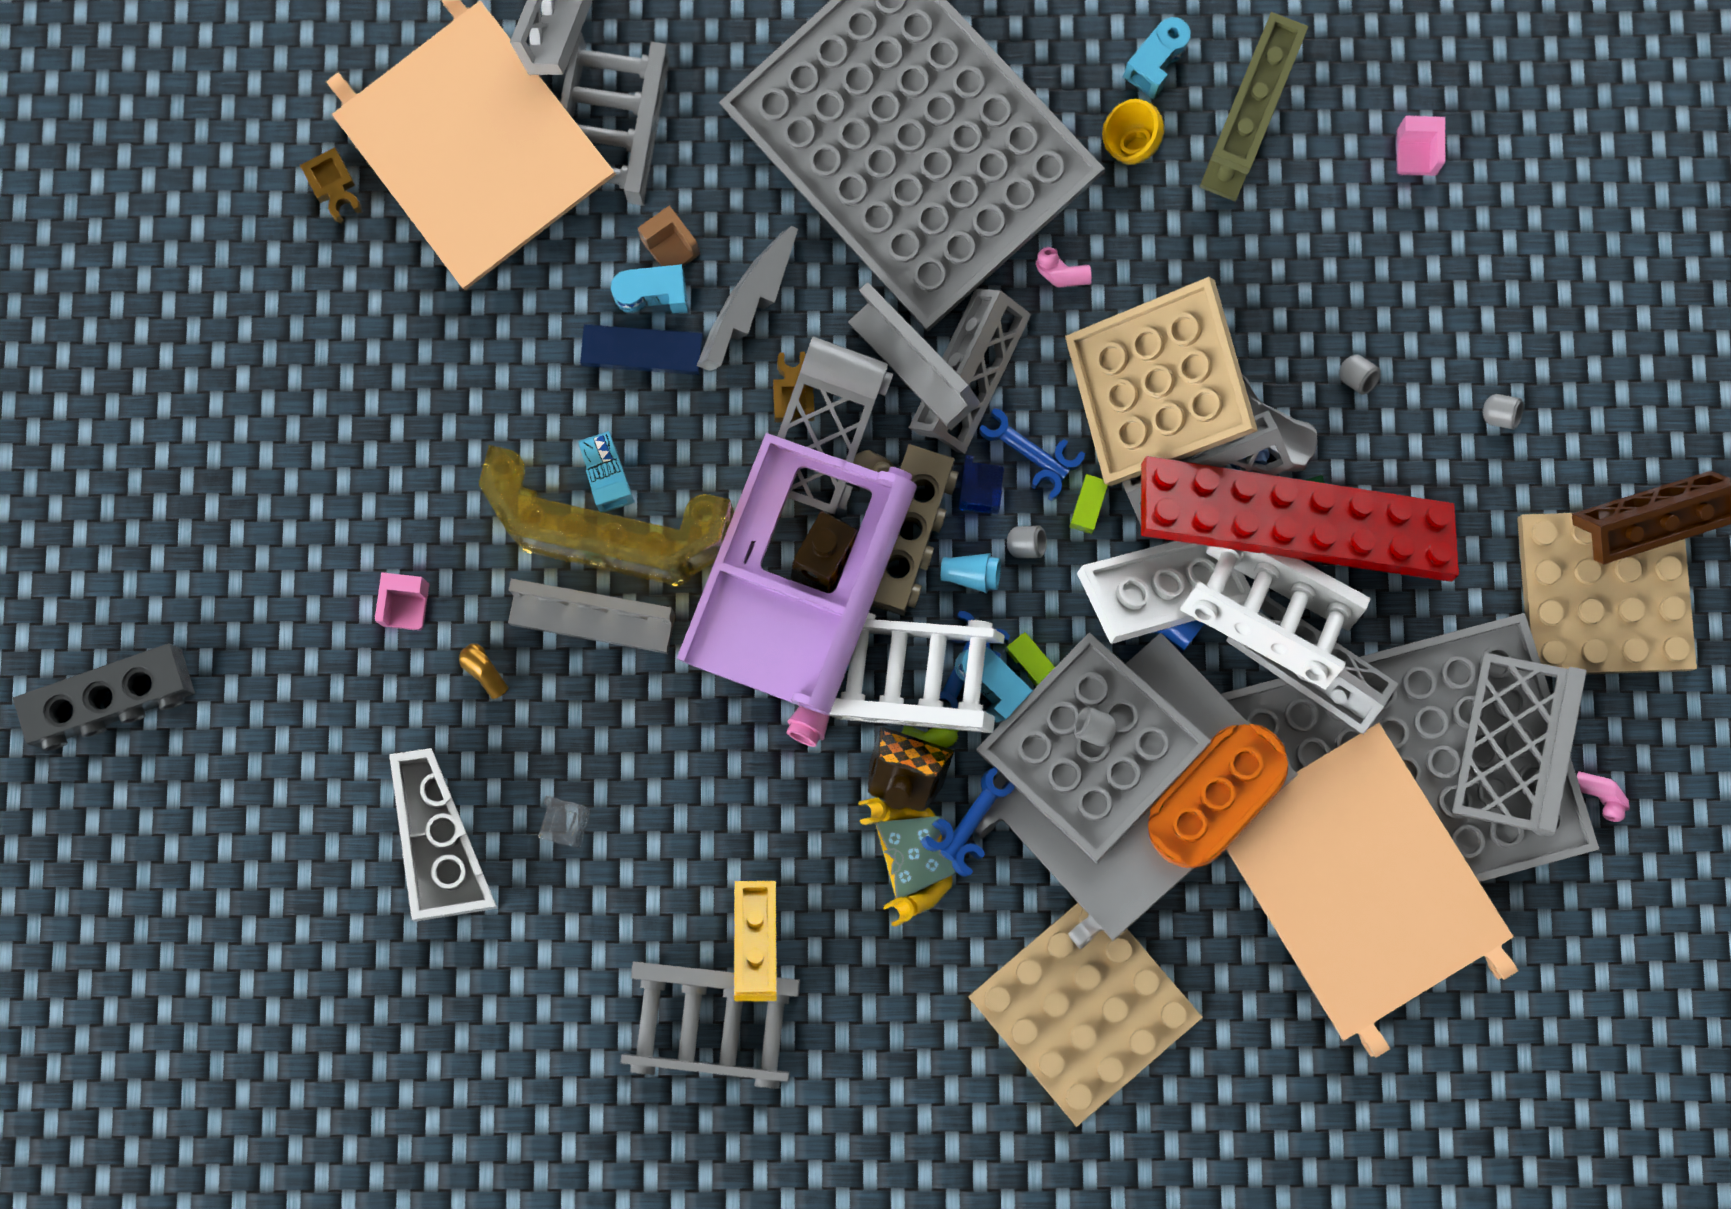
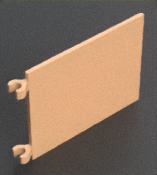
M441 0L454 17V20L360 93H355L339 72L326 82L342 102V106L332 113L333 117L460 286L467 290L609 181L616 173L541 77L527 73L510 43L511 39L481 1H478L471 8H467L461 0Z
M1380 723L1375 724L1367 729L1364 734L1360 733L1298 770V775L1271 800L1226 849L1342 1040H1346L1357 1033L1370 1057L1374 1056L1377 1058L1390 1050L1388 1043L1375 1027L1377 1020L1480 957L1484 956L1486 958L1487 964L1497 980L1500 978L1505 980L1518 972L1514 962L1502 949V944L1513 938L1512 933Z

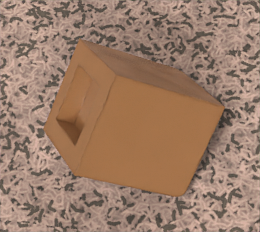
M670 205L637 228L641 241L660 266L682 264L683 267L700 255L697 241Z

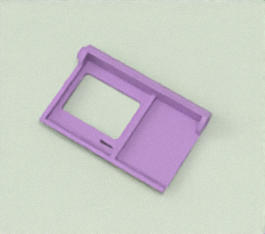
M766 433L677 659L696 668L793 704L829 715L916 491L917 485L911 481L912 475L896 467H890L888 472H876ZM802 468H808L865 488L872 493V498L838 586L832 593H825L763 570L761 566L796 474Z

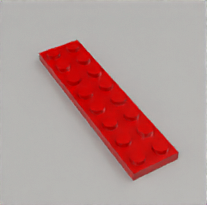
M1146 456L1141 463V536L1254 553H1267L1307 561L1452 582L1459 575L1454 503Z

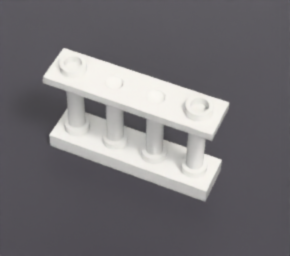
M1208 546L1206 554L1218 560L1207 586L1198 582L1182 603L1180 610L1326 690L1346 664V662L1331 655L1341 628L1347 631L1351 629L1366 611L1371 598L1300 559ZM1233 568L1254 579L1243 606L1222 595ZM1269 588L1290 599L1280 626L1258 615ZM1305 608L1327 619L1316 646L1295 635Z
M868 613L849 662L846 691L841 692V698L835 699L829 716L840 720L993 733L995 717L983 711V705L979 704L986 643L1004 644L1005 636L992 628V623L969 620L968 626L875 620L876 615ZM869 634L892 635L884 695H880L879 702L865 701L866 695L862 694ZM908 637L930 638L923 699H919L918 705L904 704V698L900 697ZM947 640L970 641L963 702H958V709L944 708L943 701H939Z

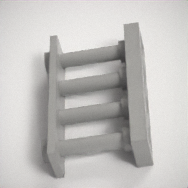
M580 31L567 65L560 103L572 118L576 102L631 110L633 115H637L635 129L629 128L628 132L585 125L578 126L591 143L625 147L627 152H631L629 165H623L621 169L612 168L616 175L606 183L618 184L620 189H624L629 204L644 206L670 62L667 44L651 42L649 55H642V58L586 50L582 31ZM583 66L640 74V78L644 79L642 92L636 91L635 95L579 87Z
M633 962L631 979L641 980L640 988H644L637 1052L636 1054L626 1053L621 1055L620 1063L631 1064L630 1072L655 1075V1069L658 1067L755 1078L754 1086L779 1089L780 1081H789L790 1071L777 1070L784 1004H789L790 996H799L800 980L776 977V1001H765L768 1002L761 1068L736 1066L743 1001H734V972ZM666 982L682 984L681 992L685 993L678 1059L653 1056L661 990H665ZM707 987L722 988L723 997H727L719 1064L694 1061L702 995H706Z

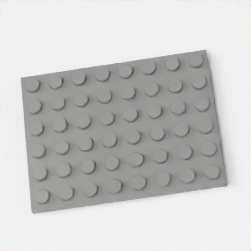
M830 0L719 102L721 107L927 332L1105 172V168L947 0Z
M1525 613L1359 657L1398 683V686L1369 728L1380 723L1479 882L1599 850L1571 757L1557 828L1552 836L1452 814L1484 652L1541 664ZM1490 664L1488 680L1497 693L1517 681L1507 667ZM1518 670L1522 677L1531 673L1527 671ZM1538 674L1526 682L1539 701L1551 695L1545 675ZM1281 678L1221 694L1249 724L1261 725L1272 731L1281 740L1285 747L1288 764L1296 772L1361 733ZM1366 681V683L1369 686H1371L1372 688H1374L1382 694V690L1371 684L1369 681ZM1521 686L1501 697L1514 717L1534 706ZM1487 688L1483 702L1492 697ZM1496 701L1481 710L1480 719L1490 733L1509 721ZM1552 701L1543 706L1548 714H1550ZM1538 710L1518 721L1531 741L1546 733L1547 723ZM1513 725L1493 737L1506 757L1526 746ZM1479 728L1475 742L1484 737ZM1488 741L1473 750L1472 759L1482 773L1501 762V759ZM1544 741L1535 746L1541 755ZM1530 750L1510 761L1524 782L1538 774L1540 764ZM1505 765L1485 777L1499 798L1519 786ZM1471 767L1467 782L1477 777ZM1479 781L1466 789L1463 806L1482 809L1494 800ZM1536 781L1527 786L1533 795ZM1522 790L1502 802L1511 816L1529 820L1532 804ZM1497 805L1489 810V812L1503 814Z

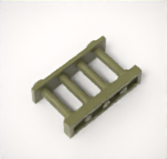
M1270 13L1199 186L1200 188L1236 202L1309 26L1276 13Z

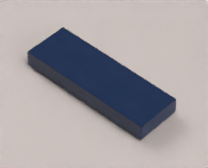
M584 324L580 364L586 367L700 375V367L697 366V363L702 353L703 334Z

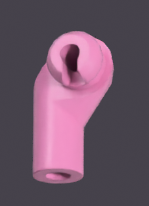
M1046 247L1039 251L1038 259L1036 260L1038 272L1055 287L1091 284L1090 265L1068 267L1059 258L1056 249Z
M1578 771L1577 779L1581 792L1600 799L1604 805L1602 814L1605 819L1612 822L1622 821L1625 818V811L1629 810V800L1618 784L1609 778Z

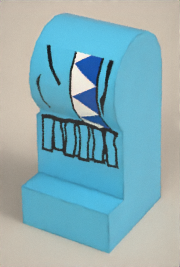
M1176 17L1164 19L1127 62L1123 78L1154 100L1163 89L1168 76L1164 72L1165 68L1170 62L1178 61L1183 57L1191 33L1188 24Z
M682 264L625 270L614 276L611 282V292L615 303L625 312L634 313L640 311L645 306L669 304L672 314L688 313L685 274Z
M608 431L578 441L587 468L586 473L593 498L600 513L635 503L610 432Z
M986 647L981 693L992 703L985 712L994 716L997 723L1006 720L1033 690L991 649ZM969 649L960 653L955 661L956 674L964 682Z

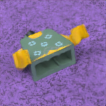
M879 798L859 801L858 805L869 806L871 817L860 819V822L863 825L875 823L895 896L894 900L884 905V910L891 906L898 910L899 919L892 922L891 925L894 927L899 926L910 920L912 916L933 908L952 887V876L957 874L952 867V861L945 858L940 851L933 852L927 850L920 842L927 835L936 842L941 841V832L932 824L935 820L943 818L942 816H935L934 812L928 807L925 811H916L907 807L893 809ZM973 834L966 844H975Z

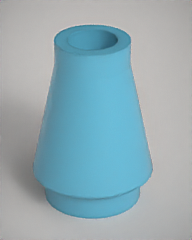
M991 553L954 558L943 557L940 572L941 581L952 582L987 593L988 589L998 590L1001 559L991 557Z

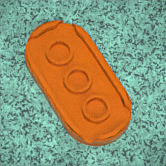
M1255 724L1232 725L1217 733L1212 738L1211 744L1152 805L1148 821V832L1155 850L1168 862L1186 868L1201 867L1216 860L1282 789L1287 777L1288 760L1281 740L1269 729Z

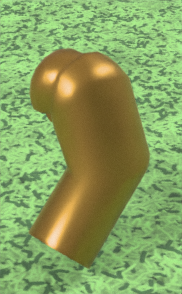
M473 643L461 650L459 654L461 667L481 683L491 699H496L506 693L508 690L507 684L487 657L482 646Z

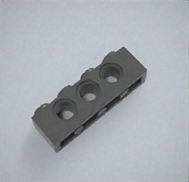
M168 643L12 698L26 744L40 747L43 751H49L67 745V738L79 734L82 737L101 734L107 730L106 725L120 720L122 724L143 719L146 717L145 711L160 707V710H168L185 703L183 698L194 695L195 691L182 649ZM150 676L152 680L151 689L147 694L140 696L138 684L144 677ZM111 690L113 695L111 704L107 708L101 709L99 705L100 696L105 691ZM71 703L73 715L69 721L63 723L60 717L61 710L65 705Z

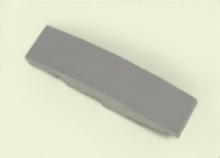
M790 226L780 233L754 260L737 283L710 330L697 366L709 371L722 366L730 338L739 340L747 335L756 308L765 309L775 303L796 238L797 228Z

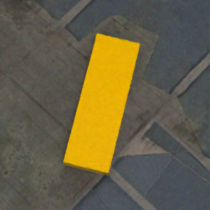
M735 881L734 1001H776V881Z

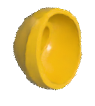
M1129 99L1118 104L1108 115L1103 125L1102 140L1106 150L1113 158L1123 164L1134 165L1149 159L1155 154L1162 143L1165 131L1162 116L1154 105L1141 99Z

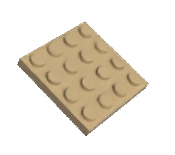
M1210 277L1065 336L1104 484L1113 486L1140 476L1141 463L1146 456L1180 461L1258 431L1215 280Z
M1572 513L1524 514L1517 518L1524 611L1541 664L1565 669L1569 667L1587 670L1586 674L1677 672L1697 669L1685 539L1603 565L1594 560L1592 534L1573 525Z
M1078 902L968 996L1076 1127L1203 1018L1128 929L1114 941L1104 931H1100L1080 950L1069 938L1068 934L1088 917V913Z

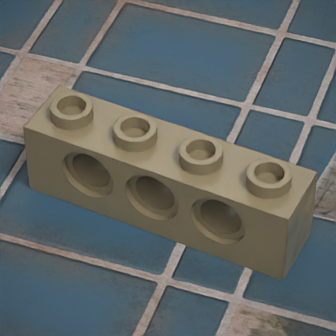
M908 444L900 469L912 475L911 481L917 487H929L933 491L934 497L925 503L918 502L912 498L902 526L906 523H914L919 526L922 534L919 538L911 541L902 538L899 534L887 563L888 566L892 561H903L908 565L909 572L905 577L897 579L891 577L885 569L871 606L901 616H905L907 607H916L922 585L916 584V579L920 568L928 570L934 552V547L928 546L932 531L940 533L947 512L946 509H942L940 506L945 493L953 494L959 472L953 471L955 458Z

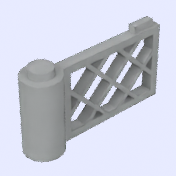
M813 336L777 437L785 439L788 429L804 422L813 440V444L807 446L808 448H816L817 451L823 453L820 445L842 436L849 450L845 461L853 463L878 394L886 396L893 373L886 371L888 363ZM806 385L820 390L827 406L805 415L799 402L803 386ZM827 393L842 399L831 403ZM847 401L864 406L859 422L843 429L834 407ZM797 407L802 418L791 422ZM830 410L839 432L818 441L808 420ZM856 429L852 443H850L846 433ZM801 471L797 472L800 482L793 484L791 490L803 485L807 496L790 490L787 498L834 515L837 507L845 510L853 488L852 486L846 485L845 481L839 479L837 482L836 478L830 476L835 491L830 504L814 499L807 485L808 482L825 474L817 473L804 479Z

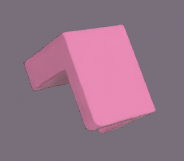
M1405 116L1397 129V173L1400 175L1436 176L1445 164V117Z
M381 572L375 621L383 627L422 630L429 583L424 578L418 576Z

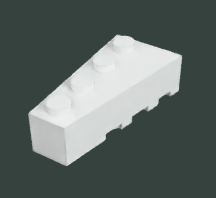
M432 749L389 754L412 920L417 922L497 909Z

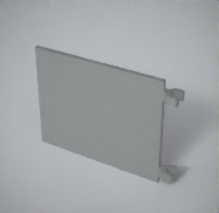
M1162 633L1157 635L1125 664L1210 741L1217 733L1228 726L1237 724L1249 725L1241 714ZM1289 764L1286 781L1282 789L1298 775ZM1000 775L993 781V784L996 788L1002 789L1008 780ZM1015 787L1007 796L995 800L974 831L980 839H983L1000 821H1004L1088 913V917L1068 933L1069 938L1080 950L1100 931H1104L1114 941L1194 869L1174 865L1165 860L1155 850L1148 832L1150 809L1098 864Z

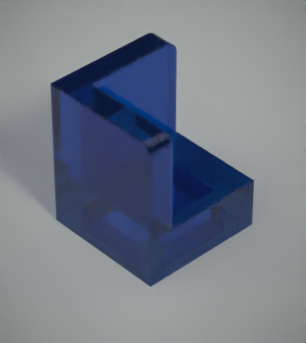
M966 455L959 510L998 514L1001 504L1004 468L998 465L974 463V456Z

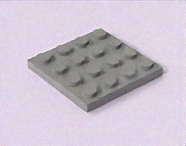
M1089 632L976 750L977 753L992 767H996L1006 780L1010 781L1021 794L1098 864L1211 744V741ZM1091 707L1114 718L1116 734L1109 744L1097 746L1076 738L1074 726L1078 715L1084 708Z

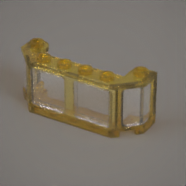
M491 445L488 446L478 484L508 534L524 552L678 587L689 581L690 577L715 562L734 514L730 499L708 494L699 495L691 499L687 504L681 528L677 530L537 498L538 493L522 486L526 471L522 458L512 450Z

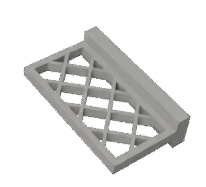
M1484 652L1452 814L1527 829L1546 836H1552L1556 832L1587 670L1575 667L1565 669ZM1490 664L1507 667L1517 681L1497 693L1488 680ZM1518 670L1527 671L1531 673L1522 677ZM1538 674L1557 677L1554 693L1542 701L1538 700L1526 683ZM1521 686L1534 706L1514 717L1501 697ZM1487 688L1492 697L1483 702ZM1496 701L1509 721L1490 733L1481 721L1480 715L1482 709ZM1552 701L1550 714H1548L1543 706ZM1538 710L1547 723V730L1545 734L1531 741L1518 721ZM1513 725L1526 746L1506 757L1493 737ZM1479 728L1484 737L1475 742ZM1488 741L1501 759V762L1482 773L1473 761L1472 755L1474 749ZM1544 741L1541 755L1535 746ZM1530 750L1540 766L1538 774L1524 782L1510 761ZM1505 765L1519 786L1499 798L1485 777ZM1471 767L1477 777L1467 782ZM1479 781L1494 800L1482 809L1463 806L1466 789ZM1536 781L1533 795L1527 786ZM1522 790L1532 804L1529 820L1511 816L1502 802ZM1497 805L1503 814L1489 812V810Z

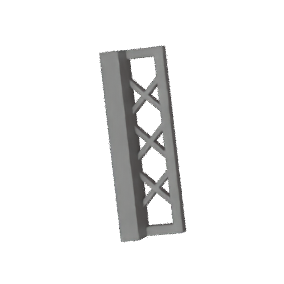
M593 0L526 1L510 43L529 75H564ZM528 35L530 36V46L526 42Z
M867 282L859 291L868 304L852 317L848 323L884 362L888 363V366L932 412L952 430L980 404V401L970 386Z
M975 289L942 358L968 385L974 380L978 381L979 394L977 398L980 404L962 420L963 427L957 439L947 432L949 428L923 401H921L909 428L918 435L937 438L957 453L965 454L1031 314L1001 290ZM1005 310L1015 316V319L1009 331L1003 333L1001 318ZM994 345L996 358L993 365L986 368L984 354L988 346Z
M1269 410L1254 416L1258 429L1257 432L1180 460L1216 467L1234 464L1240 466L1242 471L1277 475L1293 468L1280 431ZM1273 445L1276 446L1280 459L1267 465L1254 462L1259 451ZM1140 475L1122 483L1141 525Z
M511 579L509 591L514 595L508 620L510 626L668 654L676 616L671 607Z
M1266 595L1260 609L1275 620H1271L1261 612L1258 615L1280 626L1287 609ZM1301 619L1295 635H1300L1316 646L1322 632ZM1228 637L1226 640L1233 647L1362 734L1367 731L1398 686L1397 682L1337 642L1331 655L1341 659L1346 664L1344 669L1325 690L1231 637ZM1366 681H1369L1371 684L1382 690V694L1374 688H1372L1371 686H1369L1366 683Z

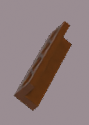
M1713 471L1704 472L1572 513V522L1574 526L1592 534L1594 560L1604 565L1730 525L1731 478Z

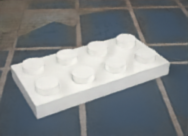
M1173 541L1082 565L1077 575L1110 644L1195 621L1194 617L1181 611L1180 608L1195 585L1200 582L1207 586L1218 560L1206 554L1208 546ZM1233 568L1222 592V595L1242 606L1251 589L1244 574Z

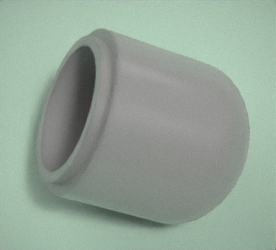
M1360 355L1348 357L1343 361L1339 369L1341 381L1361 395L1369 393L1377 385L1381 376L1380 368Z
M1501 394L1491 395L1484 403L1483 418L1489 425L1514 430L1518 427L1522 418L1523 401L1517 397Z
M1017 526L1009 532L1007 548L1013 557L1041 558L1045 554L1047 538L1041 526Z
M1086 707L1077 717L1074 734L1076 738L1097 746H1105L1113 740L1116 734V722L1112 716L1091 707Z

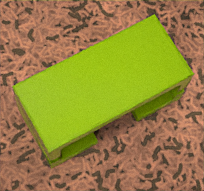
M1088 474L1085 475L1069 528L1089 534L1093 533L1108 485L1104 484L1103 479Z
M1026 632L1021 634L1005 649L1016 664L1020 663L1029 674L1027 677L1036 687L1055 668Z

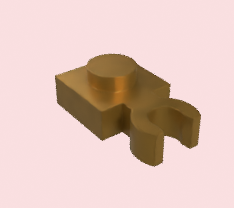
M335 147L300 165L319 202L323 203L329 200V212L338 223L343 222L342 216L339 213V209L343 204H351L357 214L362 212L357 198L352 193L346 191L356 185Z
M779 352L777 368L784 379H773L775 422L783 421L806 356L805 352H800V363L796 367H789L785 364L784 352ZM806 385L803 386L799 398L805 415L814 412V389ZM797 407L791 422L802 418ZM815 417L809 419L808 421H814Z

